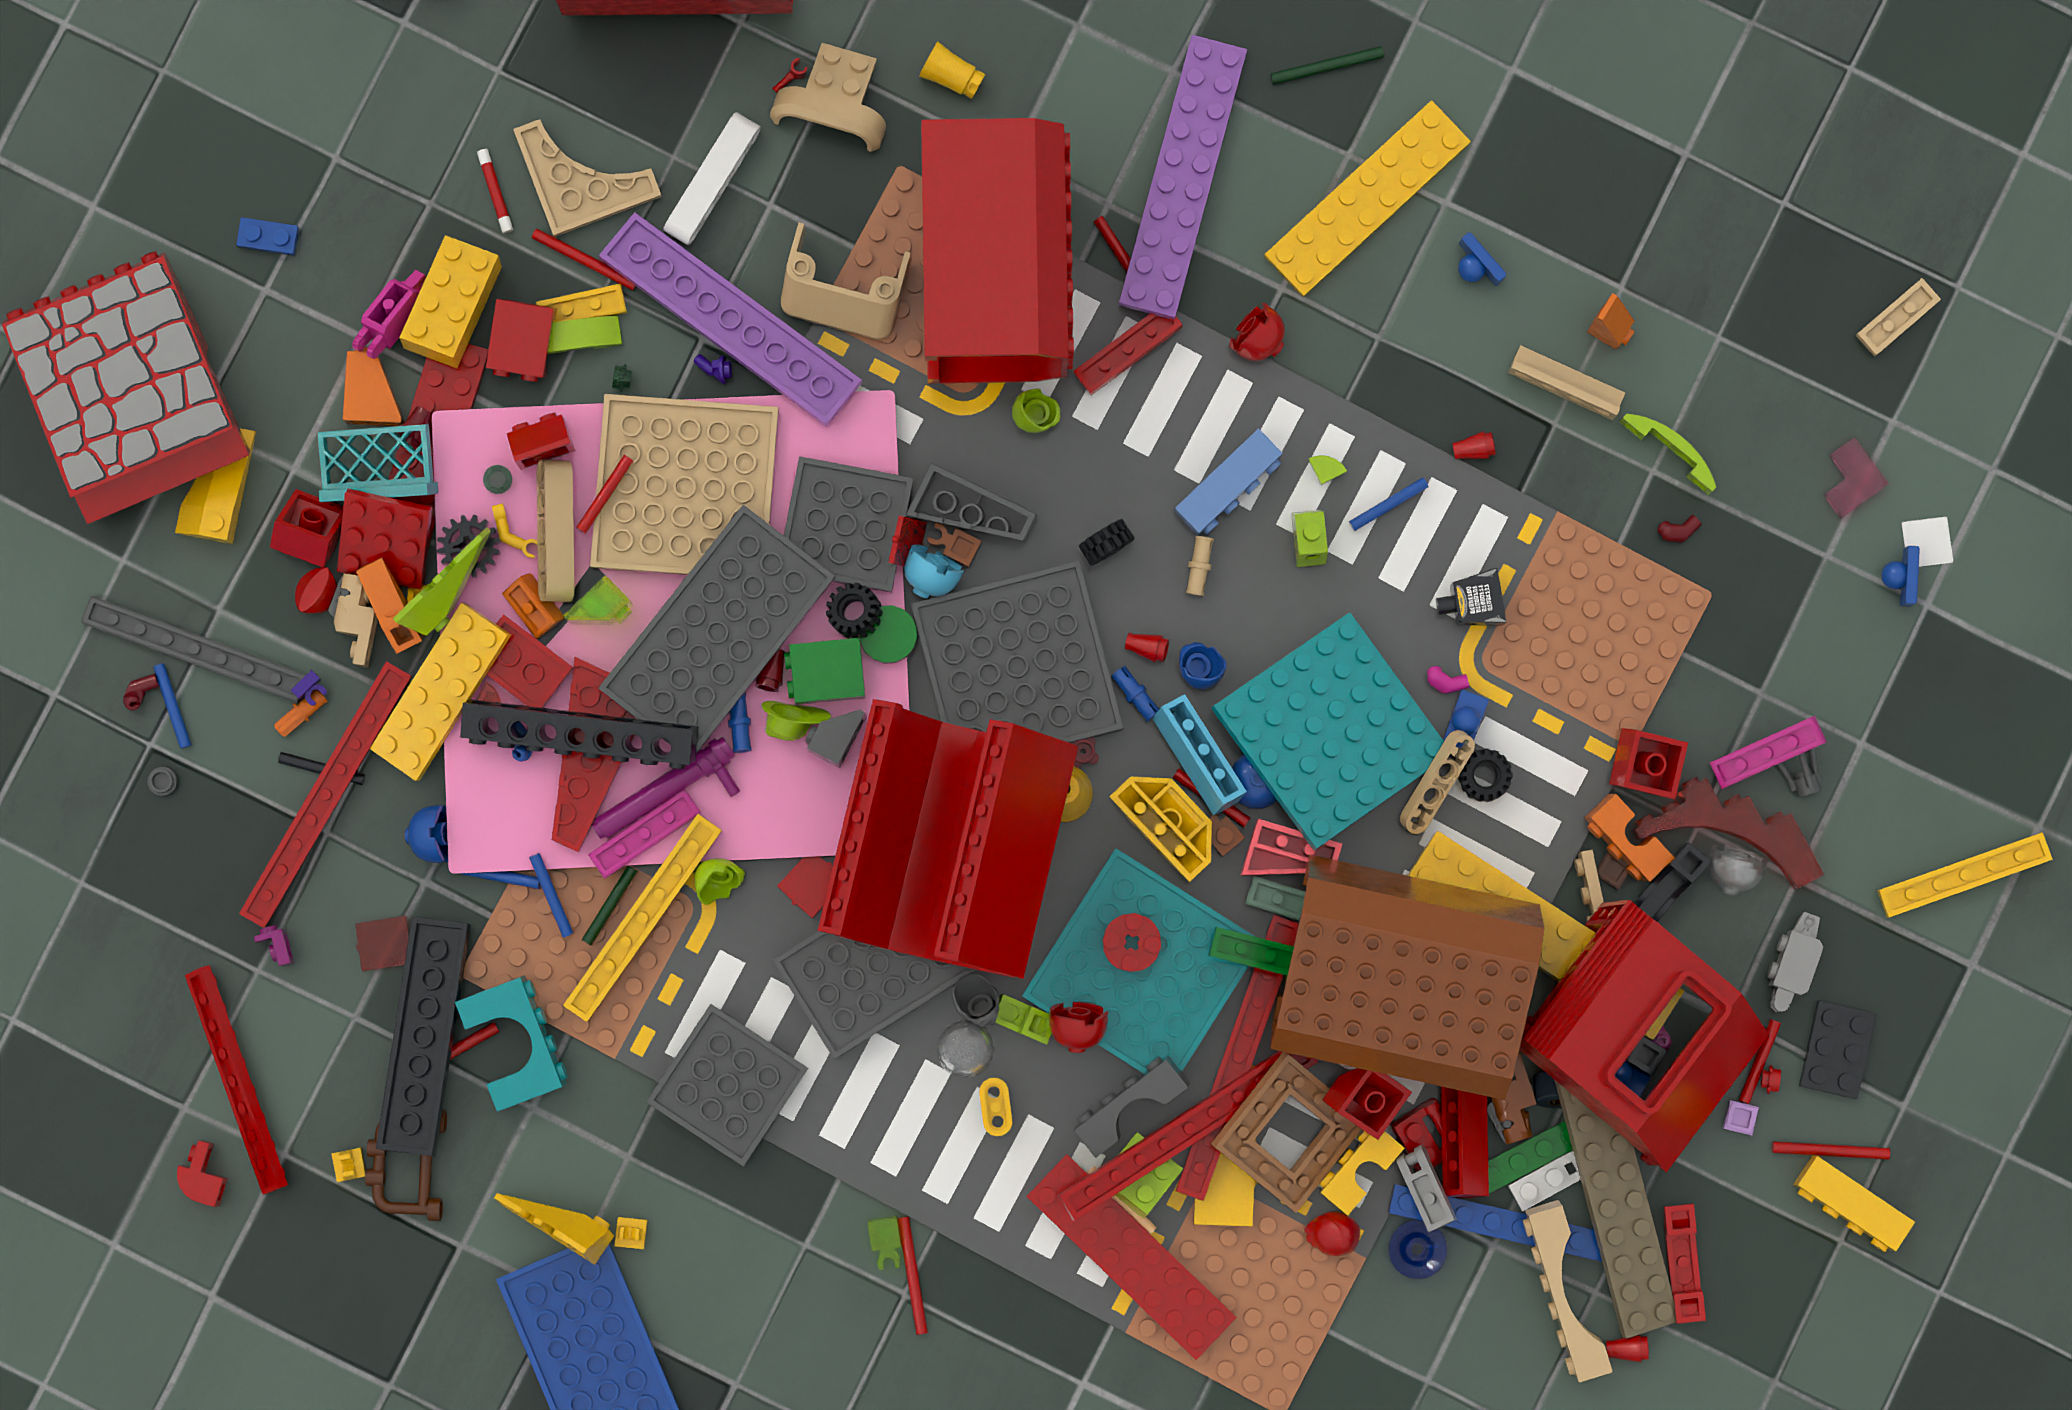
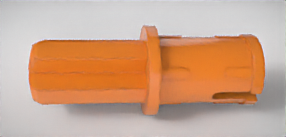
M314 690L311 693V698L316 702L315 706L310 705L305 698L298 704H292L294 707L274 724L275 729L280 735L286 737L305 720L307 722L310 721L309 717L328 702L325 696L319 690Z

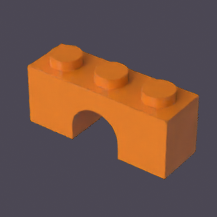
M1608 794L1584 817L1589 823L1587 828L1596 838L1602 837L1608 844L1606 848L1617 860L1622 858L1629 865L1626 871L1636 881L1650 882L1674 859V856L1655 836H1647L1640 844L1632 845L1625 836V827L1635 814L1617 794Z

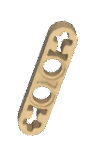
M1456 730L1447 736L1400 815V822L1410 833L1420 834L1426 830L1472 755L1475 743L1464 731ZM1458 742L1464 743L1462 747H1456ZM1451 754L1452 756L1456 757V759L1453 760L1449 757V755ZM1450 763L1451 769L1448 774L1439 776L1440 767ZM1430 788H1435V796L1429 801H1424L1425 792ZM1419 804H1422L1426 809L1419 808ZM1412 817H1419L1417 822H1411Z

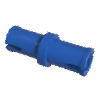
M1123 666L1111 678L1115 680L1127 697L1125 699L1128 703L1132 702L1145 718V721L1149 722L1160 708L1156 706L1145 692L1147 690L1143 684L1140 685L1127 667Z
M746 693L743 694L732 708L730 720H728V727L732 730L734 753L752 751L749 735L751 718H748Z

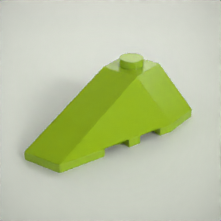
M486 527L393 620L426 636L433 629L439 632L450 621L447 615L454 610L491 531Z

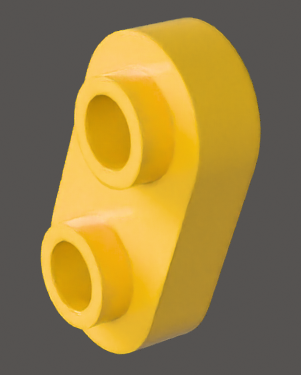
M989 1078L982 1083L979 1090L983 1125L989 1134L1002 1136L1012 1126L1009 1091L1003 1080ZM991 1087L999 1089L1000 1094L997 1098L989 1096L988 1090ZM1001 1116L1004 1121L1001 1127L993 1126V1117Z

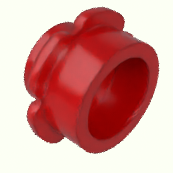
M1770 1065L1768 1071H1762L1761 1088H1766L1767 1094L1779 1092L1781 1069H1775Z

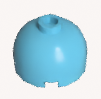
M917 544L912 545L905 562L904 571L907 581L914 587L913 592L923 598H929L930 595L936 597L943 596L951 592L959 583L964 573V570H961L962 566L939 551L936 554L927 553L929 547Z

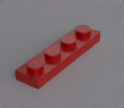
M1150 313L1075 369L1073 373L1092 396L1183 328V324L1176 316L1175 319H1168Z

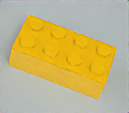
M445 235L399 337L403 348L458 368L502 268L499 255Z

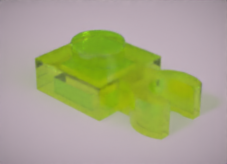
M897 1216L868 1220L872 1251H881L877 1260L878 1268L884 1270L883 1260L888 1257L894 1260L895 1268H899L900 1257L893 1249L901 1247Z

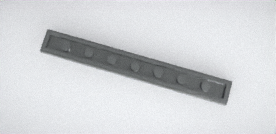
M91 596L81 620L82 624L296 703L300 701L291 689L305 676L303 673Z

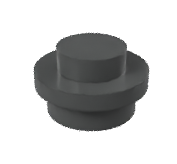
M155 768L148 776V787L151 792L158 796H167L175 790L177 777L169 768Z

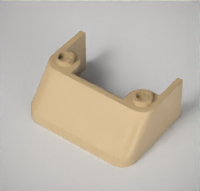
M799 222L786 266L781 295V307L784 313L793 318L875 340L887 338L892 333L912 262L911 252L905 251L898 278L889 276L878 277L872 283L869 295L813 280L816 266L814 260L809 255L801 253L806 229L805 225Z

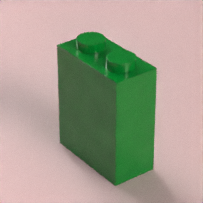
M859 638L789 644L790 652H784L786 670L792 669L793 681H787L789 699L794 698L796 705L865 698Z

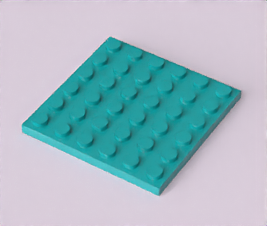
M1350 612L1211 708L1314 851L1423 775L1444 743L1438 732Z
M1115 848L1022 997L1049 1013L1053 1005L1063 1002L1064 1008L1072 1007L1073 1002H1087L1103 1007V1013L1108 1011V1025L1105 1035L1097 1045L1143 1074L1148 1071L1145 1066L1158 1056L1163 1060L1168 1055L1182 1072L1248 968L1246 965L1208 956L1215 927L1250 936L1254 935ZM1131 913L1149 918L1159 930L1161 948L1156 960L1148 968L1135 972H1127L1114 967L1106 958L1103 950V937L1110 922L1118 916ZM1127 935L1125 937V949L1133 948L1137 950L1139 948L1137 942L1140 939L1137 936L1130 937Z

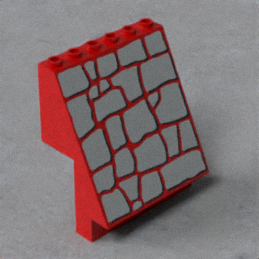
M157 251L145 254L140 257L142 262L133 266L130 265V262L119 265L113 269L115 273L104 277L102 273L86 280L88 285L77 289L76 285L61 290V296L50 300L49 296L33 302L34 307L29 310L23 311L22 307L7 313V319L2 322V327L70 498L75 497L87 524L247 457L250 454V449L206 356L208 351L206 340L165 252L159 255Z

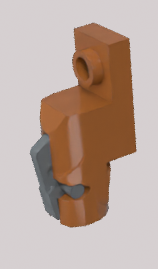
M1520 1051L1518 1052L1514 1069V1080L1511 1081L1505 1100L1490 1097L1491 1102L1487 1106V1113L1505 1144L1533 1136L1529 1111L1525 1112L1524 1108L1536 1105L1537 1103Z

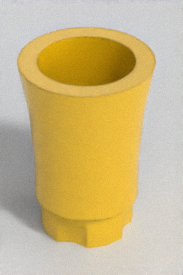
M937 41L919 77L936 82L960 95L963 93L972 99L985 74L975 70V66L964 61Z

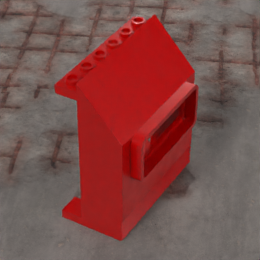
M1629 899L1605 902L1600 904L1584 925L1595 932V935L1535 1014L1527 1016L1519 1051L1641 1151L1642 1154L1639 1158L1647 1165L1659 1166L1667 1173L1765 1042L1769 1034L1740 991L1658 922L1647 915L1646 912L1642 911L1641 908ZM1684 984L1712 1007V1011L1647 1098L1643 1100L1617 1079L1615 1074Z

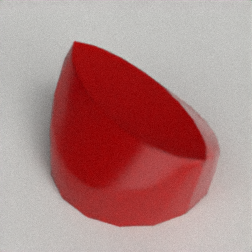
M328 567L315 568L299 580L295 591V603L300 612L315 614L328 611L337 588L336 580Z

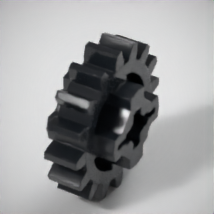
M461 515L460 523L451 519L452 528L443 527L442 530L446 536L445 538L439 537L437 539L439 543L443 544V547L439 548L437 553L446 556L442 559L441 563L443 565L450 564L453 560L452 556H457L463 550L460 548L466 546V541H472L476 537L473 535L472 528L483 531L488 527L489 522L484 519L481 523H478L477 515H473L471 521H468L465 515ZM494 527L489 529L491 532L482 551L488 550L485 557L480 562L477 560L471 572L473 578H477L478 570L487 574L486 565L495 566L496 563L492 557L493 555L501 554L499 550L495 549V545L500 544L501 541L499 538L492 537L497 532ZM460 530L458 539L455 542H451L453 536Z

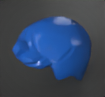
M1193 642L1181 648L1179 657L1180 672L1190 686L1198 690H1207L1214 687L1223 678L1226 671V661L1214 647L1207 648L1202 643Z

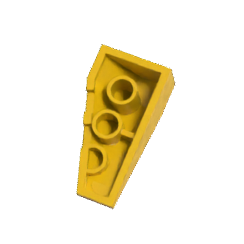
M240 428L250 449L249 456L196 478L181 504L175 530L176 534L233 544L256 431Z
M499 1193L494 1197L499 1204L593 1265L596 1264L614 1237L608 1229L610 1224L597 1215L594 1219H591L585 1214Z

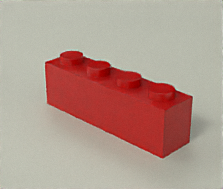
M1441 1086L1444 1192L1447 1197L1489 1196L1487 1096Z

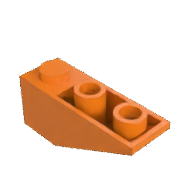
M381 557L356 570L382 630L396 654L421 642L423 634L400 625L393 620L408 602L384 559Z

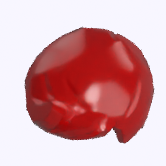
M1338 1211L1326 1212L1317 1216L1304 1228L1305 1233H1307V1242L1327 1256H1343L1351 1253L1357 1247L1360 1239L1358 1223L1350 1216Z

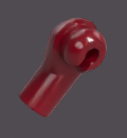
M1691 515L1682 525L1670 524L1669 521H1664L1659 524L1658 533L1668 542L1681 543L1686 541L1702 523L1694 515Z
M155 673L133 680L128 684L123 696V704L128 710H137L142 703L145 692L159 687Z

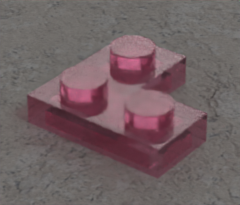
M1854 437L1829 455L1846 479L1823 496L1838 516L1842 518L1889 483Z

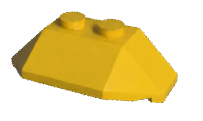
M1131 776L1109 796L1137 830L1189 882L1211 863L1212 821L1173 779Z

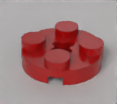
M1136 913L1124 914L1115 918L1107 926L1103 937V950L1108 961L1117 969L1127 972L1141 971L1148 968L1158 957L1161 948L1160 933L1156 925L1149 918ZM1127 935L1130 937L1137 936L1140 939L1137 942L1139 946L1137 950L1133 948L1125 949V937Z

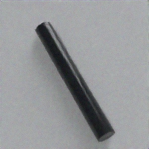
M284 752L280 753L278 763L321 774L326 765L322 762ZM356 772L351 783L363 785L366 774Z

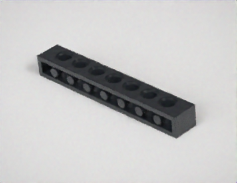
M470 699L463 703L460 738H468L469 743L484 745L487 741L498 742L497 746L503 748H515V744L526 745V750L543 751L544 748L555 749L554 753L560 755H571L572 751L583 752V757L600 758L601 755L612 756L613 761L628 762L629 758L640 759V763L644 765H658L659 761L669 763L671 768L685 769L687 765H691L696 761L699 726ZM490 717L496 719L499 723V730L497 732L492 731L488 726V719ZM518 721H522L527 725L528 732L526 735H522L517 731L516 724ZM546 724L552 725L555 728V738H550L546 735ZM574 728H580L584 732V742L575 739L573 735ZM603 731L612 734L614 738L613 745H607L603 742ZM632 735H637L641 738V749L632 746L630 741ZM660 738H665L670 742V752H664L660 748Z

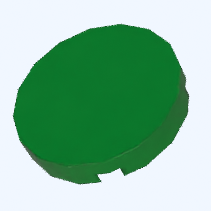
M893 605L879 607L883 611L882 616H878L881 620L880 624L874 623L873 627L876 630L873 633L870 630L866 631L867 637L863 638L860 635V643L865 653L872 659L884 664L897 663L905 659L914 649L917 641V627L912 617L904 609Z

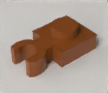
M935 523L934 528L941 531L942 536L938 540L928 536L927 542L936 547L945 546L946 548L942 553L944 556L969 568L982 541L955 528L951 535L947 533V529L942 524Z
M1211 813L1209 818L1212 821L1211 844L1223 857L1245 837L1227 815L1222 820H1219L1217 815L1213 816Z

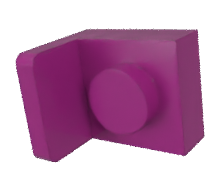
M277 925L260 929V935L254 936L256 943L272 940L273 944L269 945L273 962L278 961V965L283 967L295 964L285 929L278 930Z

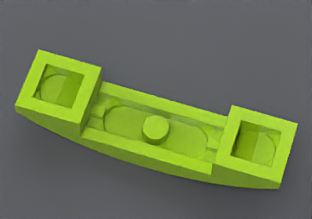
M618 316L554 322L552 324L548 354L622 345Z
M1626 414L1619 423L1640 440L1650 432L1693 468L1686 476L1707 495L1714 491L1716 484L1708 466L1699 453L1682 436L1669 427L1647 417Z

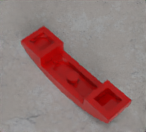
M1694 1204L1664 1206L1667 1265L1674 1299L1676 1323L1706 1321L1695 1233H1697Z

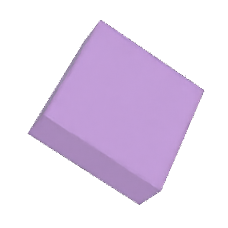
M1729 1100L1722 1129L1752 1136L1759 1107Z

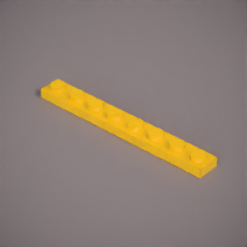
M699 813L696 815L563 1004L564 1007L588 1022L722 829Z

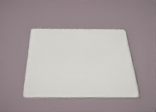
M1947 517L1902 522L1905 547L1919 546L1920 548L1919 567L1953 563Z

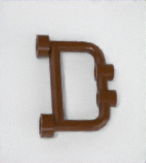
M442 1110L439 1133L446 1132V1110ZM379 1122L375 1131V1139H368L367 1157H374L373 1169H367L365 1174L366 1186H372L374 1203L380 1210L386 1213L427 1215L428 1221H441L443 1199L430 1198L432 1156L420 1155L418 1203L390 1202L385 1199V1157L387 1151L376 1149Z

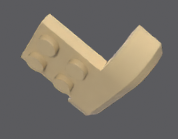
M821 43L806 88L789 86L780 89L770 112L772 121L778 125L783 117H797L855 134L866 142L869 152L879 149L886 132V123L879 113L862 105L877 58Z

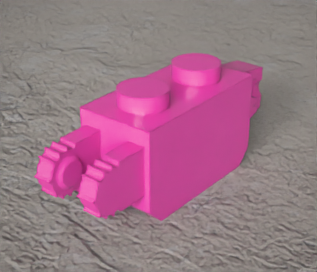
M415 270L405 281L400 282L392 279L387 283L363 314L361 320L363 327L355 339H353L352 348L361 351L372 339L373 341L367 349V356L373 359L377 358L385 347L391 349L403 331L426 279L425 274Z

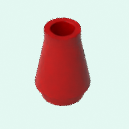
M1482 431L1452 443L1455 459H1489V456L1496 455L1492 432L1485 433Z
M1128 633L1125 642V650L1132 651L1154 663H1157V661L1164 662L1169 649V639L1163 638V635Z
M1639 1334L1627 1339L1607 1340L1606 1350L1608 1358L1642 1363V1360H1649L1648 1336H1640Z

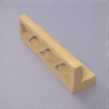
M1521 345L1508 371L1509 374L1610 420L1617 416L1620 410L1619 406L1625 395V392Z

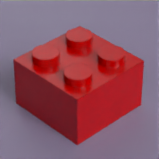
M1622 728L1609 784L1659 797L1675 799L1688 742L1635 729Z

